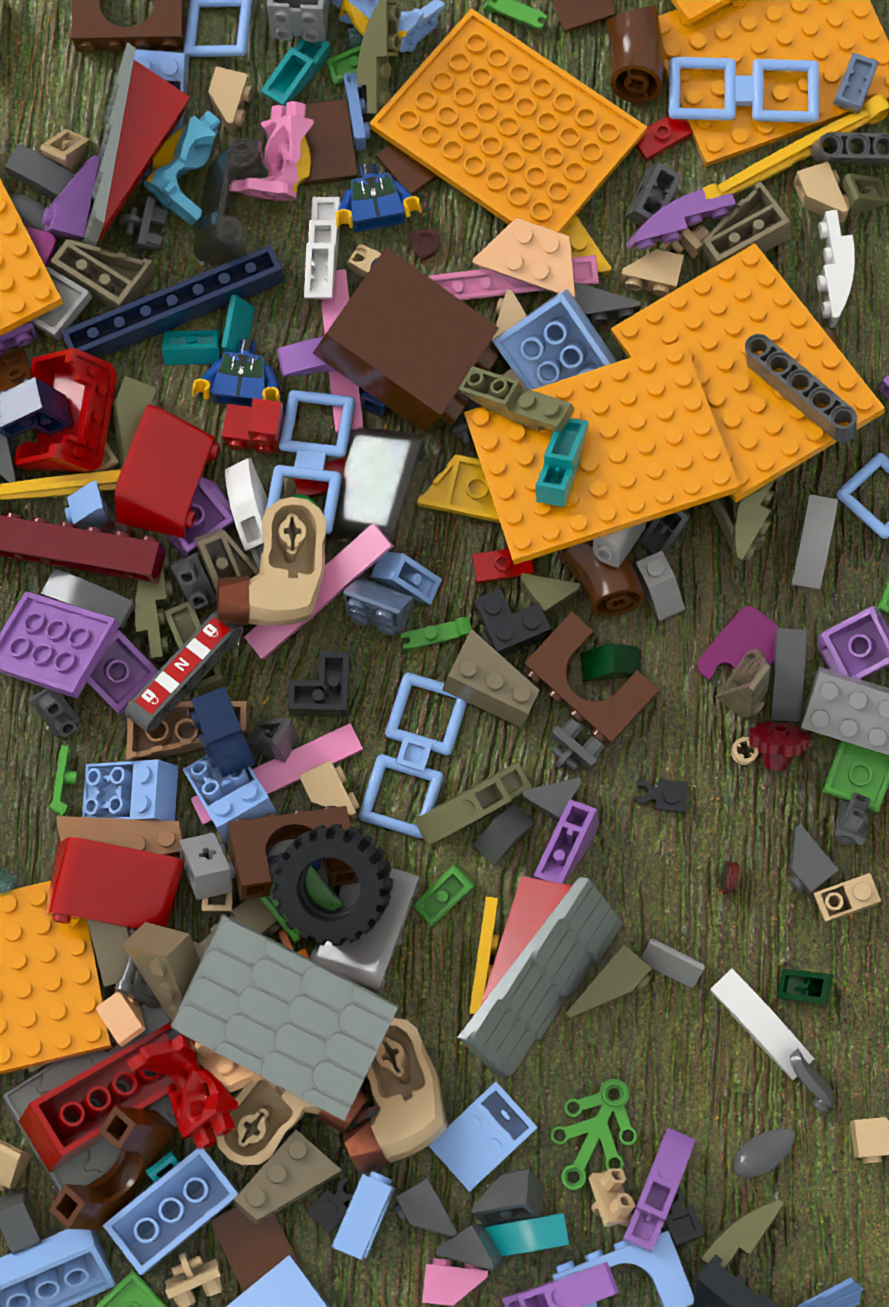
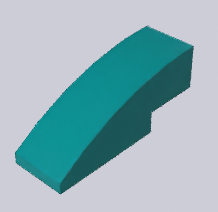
M301 38L295 48L291 47L260 92L276 103L286 106L287 102L293 100L312 80L332 54L331 44L328 41L307 42Z
M570 418L561 433L553 432L544 454V466L536 483V502L565 507L581 459L588 430V421Z
M564 1213L485 1227L501 1257L569 1245Z

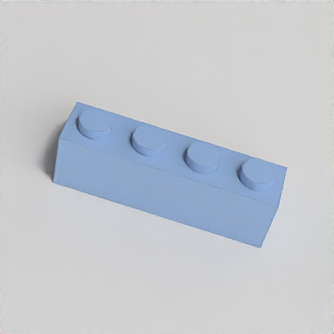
M197 1148L107 1221L103 1227L140 1275H144L229 1206L240 1191L205 1149L198 1150Z
M66 1229L41 1240V1244L15 1255L10 1253L0 1258V1307H68L116 1286V1281L95 1230Z

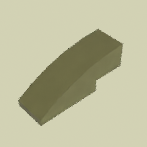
M189 601L164 611L180 649L201 626L200 621ZM218 663L195 686L199 696L227 686Z
M776 1199L740 1216L710 1242L699 1259L708 1264L716 1254L723 1260L720 1265L726 1268L738 1249L750 1255L784 1205V1202Z

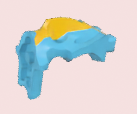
M208 110L200 120L195 116L191 117L189 123L164 143L152 162V172L144 180L145 187L161 203L162 207L171 210L191 226L200 219L202 209L184 195L178 186L177 179L180 180L189 170L205 166L210 158L215 137L219 131L217 127L221 121Z

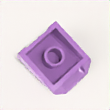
M202 476L192 501V511L196 512L193 528L187 529L184 538L165 534L184 558L194 553H199L193 538L218 528L226 530L234 522L228 498L214 482Z
M871 606L819 634L818 651L829 670L862 680L889 667V627L878 608Z
M117 629L89 677L87 684L118 714H124L128 701H131L158 670Z

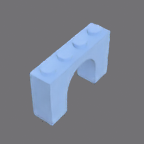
M371 1171L370 1176L362 1174L333 1242V1248L360 1260L363 1257L367 1258L396 1188L390 1186L391 1179Z
M668 1230L660 1231L652 1253L623 1240L613 1244L614 1251L603 1254L602 1249L585 1255L586 1262L574 1265L573 1260L556 1266L557 1273L552 1274L553 1280H556L562 1276L608 1262L609 1267L621 1263H632L648 1273L653 1281L662 1307H687L692 1305L694 1301L693 1293ZM593 1302L583 1307H597V1304Z

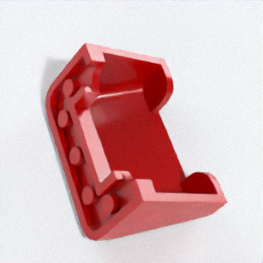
M76 348L34 357L30 371L32 378L36 377L66 395L73 425L51 436L39 431L37 443L27 441L17 447L13 465L24 470L90 472L97 470L103 460L117 381L114 367L109 362Z
M148 404L116 484L115 506L117 523L184 538L187 529H192L195 523L196 512L192 511V501L206 464L210 465L212 460H217L219 456L220 444L216 442V437L161 407Z
M67 837L58 844L45 915L53 916L52 921L63 924H70L71 919L82 918L136 930L145 922L167 928L185 861L176 857L94 840Z

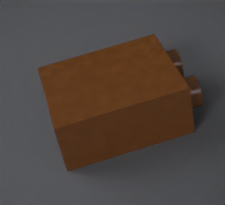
M386 247L322 338L313 354L425 433L438 418L451 426L463 411L470 399L460 393L458 388L472 366L489 371L499 354L487 345L499 327Z

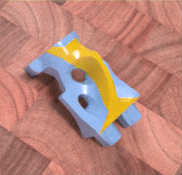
M332 0V4L340 9L338 19L341 22L353 24L361 35L364 36L367 24L380 0ZM433 0L421 9L415 8L408 12L401 11V18L399 20L400 52L408 51L412 53L418 43L437 27V18L445 6L442 1Z

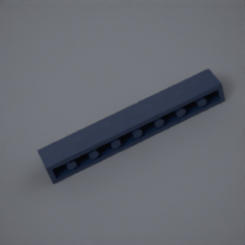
M269 245L61 332L68 349L76 348L97 358H102L229 305L232 294L244 299L285 282L282 267L272 245Z

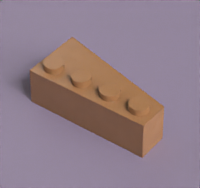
M181 701L161 724L150 733H147L128 718L127 761L156 760L202 749L203 746L198 735L203 733L202 728L196 730L190 713L195 711L192 701ZM231 701L244 736L248 738L250 708L247 701Z
M56 816L60 842L67 837H77L178 858L180 857L179 840L185 839L183 826L179 821Z

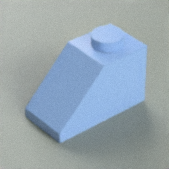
M97 481L88 483L67 497L69 507L65 508V514L68 523L87 530V527L98 528L111 524L106 500Z
M387 552L377 560L370 576L383 586L412 596L413 599L427 605L432 604L442 580L405 554Z

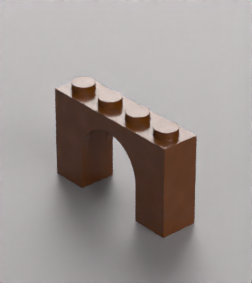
M72 0L71 38L75 50L83 53H93L95 51L118 53L125 50L127 42L136 49L173 52L177 49H184L185 0H154V7L149 17L142 23L131 27H121L109 22L104 17V0Z
M571 612L524 663L529 668L526 674L538 685L543 681L551 688L547 693L559 704L565 701L572 708L569 713L582 724L586 720L594 727L591 733L604 744L608 740L613 744L660 692L657 687L637 670L612 697L606 700L588 701L576 695L568 682V669L573 658L591 640L595 633L578 616Z
M327 806L320 810H298L292 814H269L263 818L250 820L241 818L234 822H228L227 841L235 869V879L240 900L270 896L272 880L266 854L273 845L283 840L297 839L304 832L312 831L320 825L330 827L332 824H342V828L348 829L351 823L347 807ZM322 858L329 887L359 883L357 874L347 863L336 858Z
M115 1106L99 1130V1133L118 1150H121L118 1159L105 1175L91 1184H65L49 1208V1211L68 1229L106 1230L103 1225L127 1206L147 1175L146 1170L152 1167L176 1128L156 1110Z

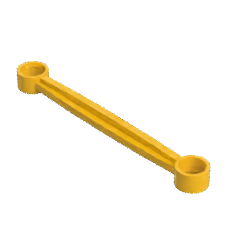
M883 94L877 95L862 106L860 113L853 112L751 165L719 185L713 183L704 187L706 199L730 193L735 195L756 185L759 181L762 182L790 168L794 163L805 160L812 156L810 150L813 142L825 133H852L867 123L874 125L882 121L889 115L888 101ZM822 142L823 149L830 146L827 142Z
M122 469L0 484V500L72 495L92 481H97L102 492L112 491L116 489L118 477Z

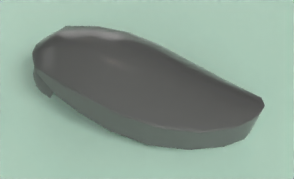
M20 194L9 195L23 224L27 227L44 231L46 224L42 223L45 208L30 197Z
M798 1048L789 1055L791 1066L801 1082L817 1096L813 1101V1106L819 1112L826 1113L829 1107L833 1109L835 1097L826 1080L804 1059Z
M784 1128L775 1129L750 1139L739 1150L734 1159L733 1169L735 1174L740 1177L750 1178L775 1168L783 1160L793 1144L795 1137L793 1131Z

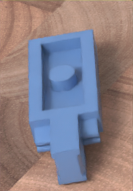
M357 72L343 74L354 148L356 151L366 150V139H370V128L368 122L363 123L362 114H366L364 97L359 98L364 85H357Z

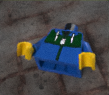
M366 163L360 166L361 178L353 179L351 181V188L344 192L338 206V211L335 213L336 228L345 223L349 224V228L353 227V232L357 233L405 224V213L406 217H411L410 212L414 210L422 213L420 200L418 197L413 196L399 181H393L389 173L378 175L376 165L374 163Z
M244 339L239 341L238 353L224 352L222 359L216 360L201 379H196L193 382L192 396L202 392L204 393L203 399L207 400L211 390L213 403L251 407L253 398L280 402V383L273 368L265 363L264 357L254 355L256 343Z

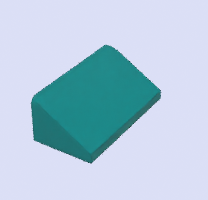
M234 294L230 297L221 344L223 354L224 352L238 353L239 341L249 340L254 316V307Z
M220 330L165 331L162 344L164 364H214L216 360L220 359Z

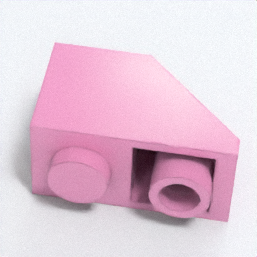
M433 1258V1264H426L422 1302L454 1306L487 1278L488 1270H483L482 1267L465 1262L463 1267L451 1266L452 1260Z

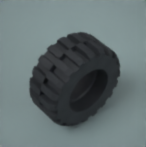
M332 824L330 827H325L324 825L317 826L312 831L304 832L292 842L277 862L278 867L274 871L272 881L275 883V887L272 889L273 899H278L279 902L276 910L279 916L285 914L288 919L285 925L290 930L296 927L301 931L299 937L307 940L310 936L315 938V944L322 946L327 941L332 942V946H340L347 940L352 943L358 940L362 934H367L374 928L390 902V892L393 889V879L389 875L392 871L390 862H385L383 858L385 852L382 847L376 848L372 844L374 839L370 835L366 834L363 837L358 834V828L350 826L348 829H344L342 824ZM321 858H336L352 867L361 885L359 898L353 906L343 911H332L321 907L311 898L306 888L305 876L309 867Z

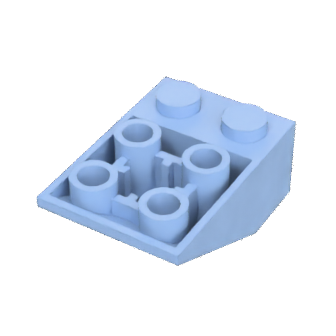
M135 49V61L187 94L190 53ZM184 114L169 137L183 128Z
M206 755L183 768L185 775L227 847H229L227 841L228 822H234L241 818L249 820L263 818L269 814L278 815L251 767L222 777L218 767L212 769Z
M158 759L86 764L82 817L175 821L178 766Z
M495 1082L456 1118L436 1141L428 1146L470 1192L538 1127L502 1087Z

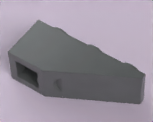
M574 283L576 291L575 300L593 326L603 325L607 321L616 319L624 321L640 311V301L585 284ZM551 292L550 299L557 294Z

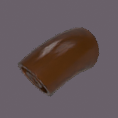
M656 6L635 9L606 20L612 61L610 85L613 92L619 98L632 103H645L657 98L662 91L664 52Z
M589 540L565 548L558 557L581 584L590 602L592 611L596 615L608 617L626 614L641 606L646 599L641 580L628 555L619 568L605 564L595 557L593 553V540Z

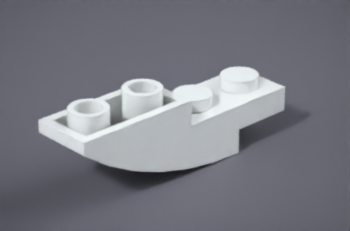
M837 210L826 211L823 221L819 222V235L821 239H825L826 248L823 250L825 265L821 274L817 276V288L819 293L823 292L822 316L824 319H828L829 328L836 326L850 293L855 265L853 235L841 236Z
M248 458L225 469V479L229 503L244 550L251 551L257 568L260 570L261 556L264 549L262 518L266 511L268 498L251 458Z

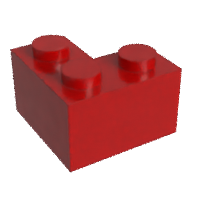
M253 398L251 407L227 404L222 431L224 445H228V448L237 451L250 448L266 455H271L273 452L280 453L279 440L284 420L282 402Z

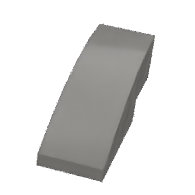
M809 494L799 535L791 586L820 591L838 499Z

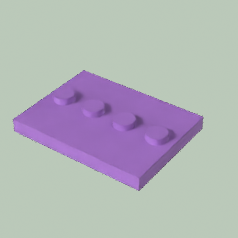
M25 591L0 632V673L78 698L120 624L115 618Z

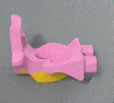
M291 101L287 102V106H272L271 119L261 122V126L268 137L264 153V164H266L268 176L262 179L247 178L244 180H233L229 185L230 192L254 196V199L294 201L297 199V188L301 182L309 177L311 166L310 150L305 134L314 122L313 119L305 118L306 104Z

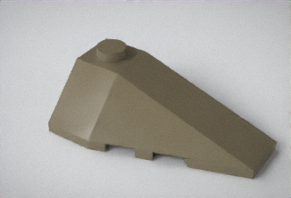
M757 648L748 651L715 696L716 699L741 718L750 717L751 715L756 716L765 704L762 700L768 691L770 665L761 651Z

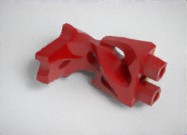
M181 1034L170 1041L144 1045L139 1048L140 1053L127 1060L133 1072L150 1070L151 1072L168 1075L173 1080L177 1090L170 1089L168 1095L178 1129L183 1139L194 1138L198 1150L212 1147L218 1142L216 1136L226 1135L236 1128L230 1114L239 1108L238 1102L208 1069H201L196 1049L190 1038Z

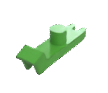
M487 0L483 7L484 10L491 14L494 12L515 20L517 24H525L538 30H543V25L538 21L548 20L547 15L515 0Z
M461 617L452 622L407 631L400 635L401 639L410 640L409 643L403 644V649L412 650L463 638L469 634L471 624L469 617Z
M61 745L53 800L49 806L51 810L60 814V816H67L71 810L68 805L63 803L66 784L76 785L78 782V772L68 771L71 748L68 745Z

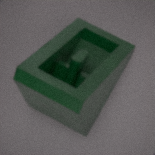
M609 643L580 653L583 682L629 678L637 670L641 673L639 649L636 646Z
M782 968L776 998L822 1009L828 1005L834 975Z

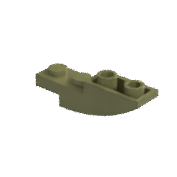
M398 0L379 1L371 15L362 39L357 67V85H366L367 113L378 114L391 99L389 92V78L391 76L389 56H399V49L401 47V37L399 35L401 9Z
M474 366L471 367L458 388L460 393L492 412L539 432L543 427L561 433L575 410L570 402L523 388L518 380Z
M785 474L739 501L732 533V554L735 566L740 567L743 560L750 561L757 546L753 545V542L757 535L763 538L771 522L767 520L770 510L765 508L775 493L770 489L775 481L781 483Z
M168 551L166 552L159 584L139 581L135 599L136 633L139 638H149L151 659L154 664L166 663L165 654L170 653L168 637H163L162 626L166 625L164 608L159 609V607L170 606L169 597L174 596L172 579H167L166 569L171 568Z
M515 762L413 820L428 846L512 801L511 799L522 794L523 790L531 789L532 786L519 762Z

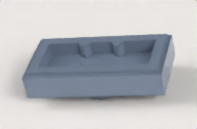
M853 53L833 104L860 113L879 61Z

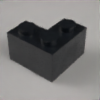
M501 588L474 599V610L491 647L502 657L547 639L550 636L551 628L540 603L512 614Z
M319 652L318 680H289L288 711L290 716L349 717L351 664L349 652Z

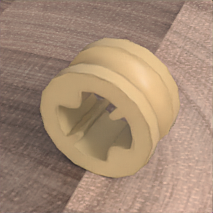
M749 737L739 738L731 749L733 760L740 765L751 764L759 753L758 748L749 745ZM741 744H746L748 749L752 748L753 753L750 752L748 755L750 758H744L743 754H738L737 749L740 750Z

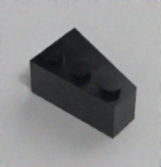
M716 1254L696 1277L693 1307H779L765 1294L759 1297L744 1284L747 1280L742 1275L738 1274L735 1277L720 1265L723 1260Z

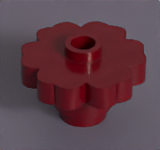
M766 721L756 723V727L750 728L748 741L750 746L758 748V751L762 753L761 758L767 769L783 771L787 769V765L791 762L792 757L801 756L803 751L808 750L810 737L808 732L800 731L799 726L785 722L777 724Z

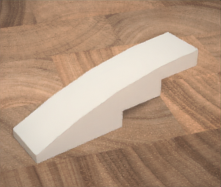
M312 197L308 243H306L305 299H333L340 225L339 228H336L335 213L338 211V206L341 202L340 197Z
M732 968L709 990L730 1011V1014L750 1034V1037L792 1080L797 1075L791 1066L789 1055L799 1048L804 1059L809 1064L814 1060L813 1056Z

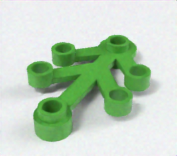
M609 1079L601 1085L599 1093L582 1099L572 1098L567 1100L564 1105V1112L569 1117H577L582 1110L599 1105L602 1106L594 1118L567 1127L557 1126L551 1131L550 1138L557 1145L566 1143L570 1138L588 1133L573 1165L567 1166L562 1171L561 1180L568 1189L576 1190L585 1184L586 1173L584 1169L599 1138L606 1156V1169H611L608 1164L611 1158H617L620 1161L618 1169L623 1168V1159L617 1153L607 1123L612 1111L620 1128L618 1134L619 1141L623 1145L628 1146L637 1140V1133L631 1127L624 1106L629 1099V1090L621 1080ZM610 1089H617L620 1095L617 1100H611L608 1097ZM570 1102L578 1104L579 1111L572 1114L568 1111L567 1106ZM560 1129L565 1132V1139L563 1141L555 1140L554 1132ZM625 1130L633 1133V1140L631 1142L623 1140L622 1133ZM571 1171L578 1173L579 1180L577 1183L573 1184L568 1181L567 1176Z

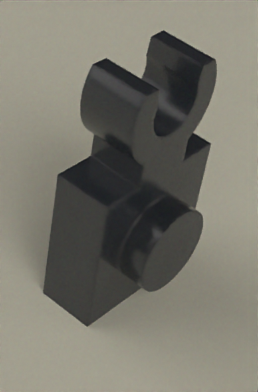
M659 779L657 787H653L644 780L637 782L636 787L647 790V796L635 797L637 804L643 805L650 801H655L654 810L684 814L688 783Z
M344 1177L339 1181L335 1194L327 1189L307 1210V1213L328 1233L345 1217L348 1208L344 1203L347 1200H352L355 1191L352 1194L344 1192V1185L349 1181L348 1177Z
M679 1187L676 1192L678 1200L672 1203L669 1210L671 1214L667 1215L664 1221L675 1248L704 1237V1232L693 1205L687 1208L683 1207L684 1194Z

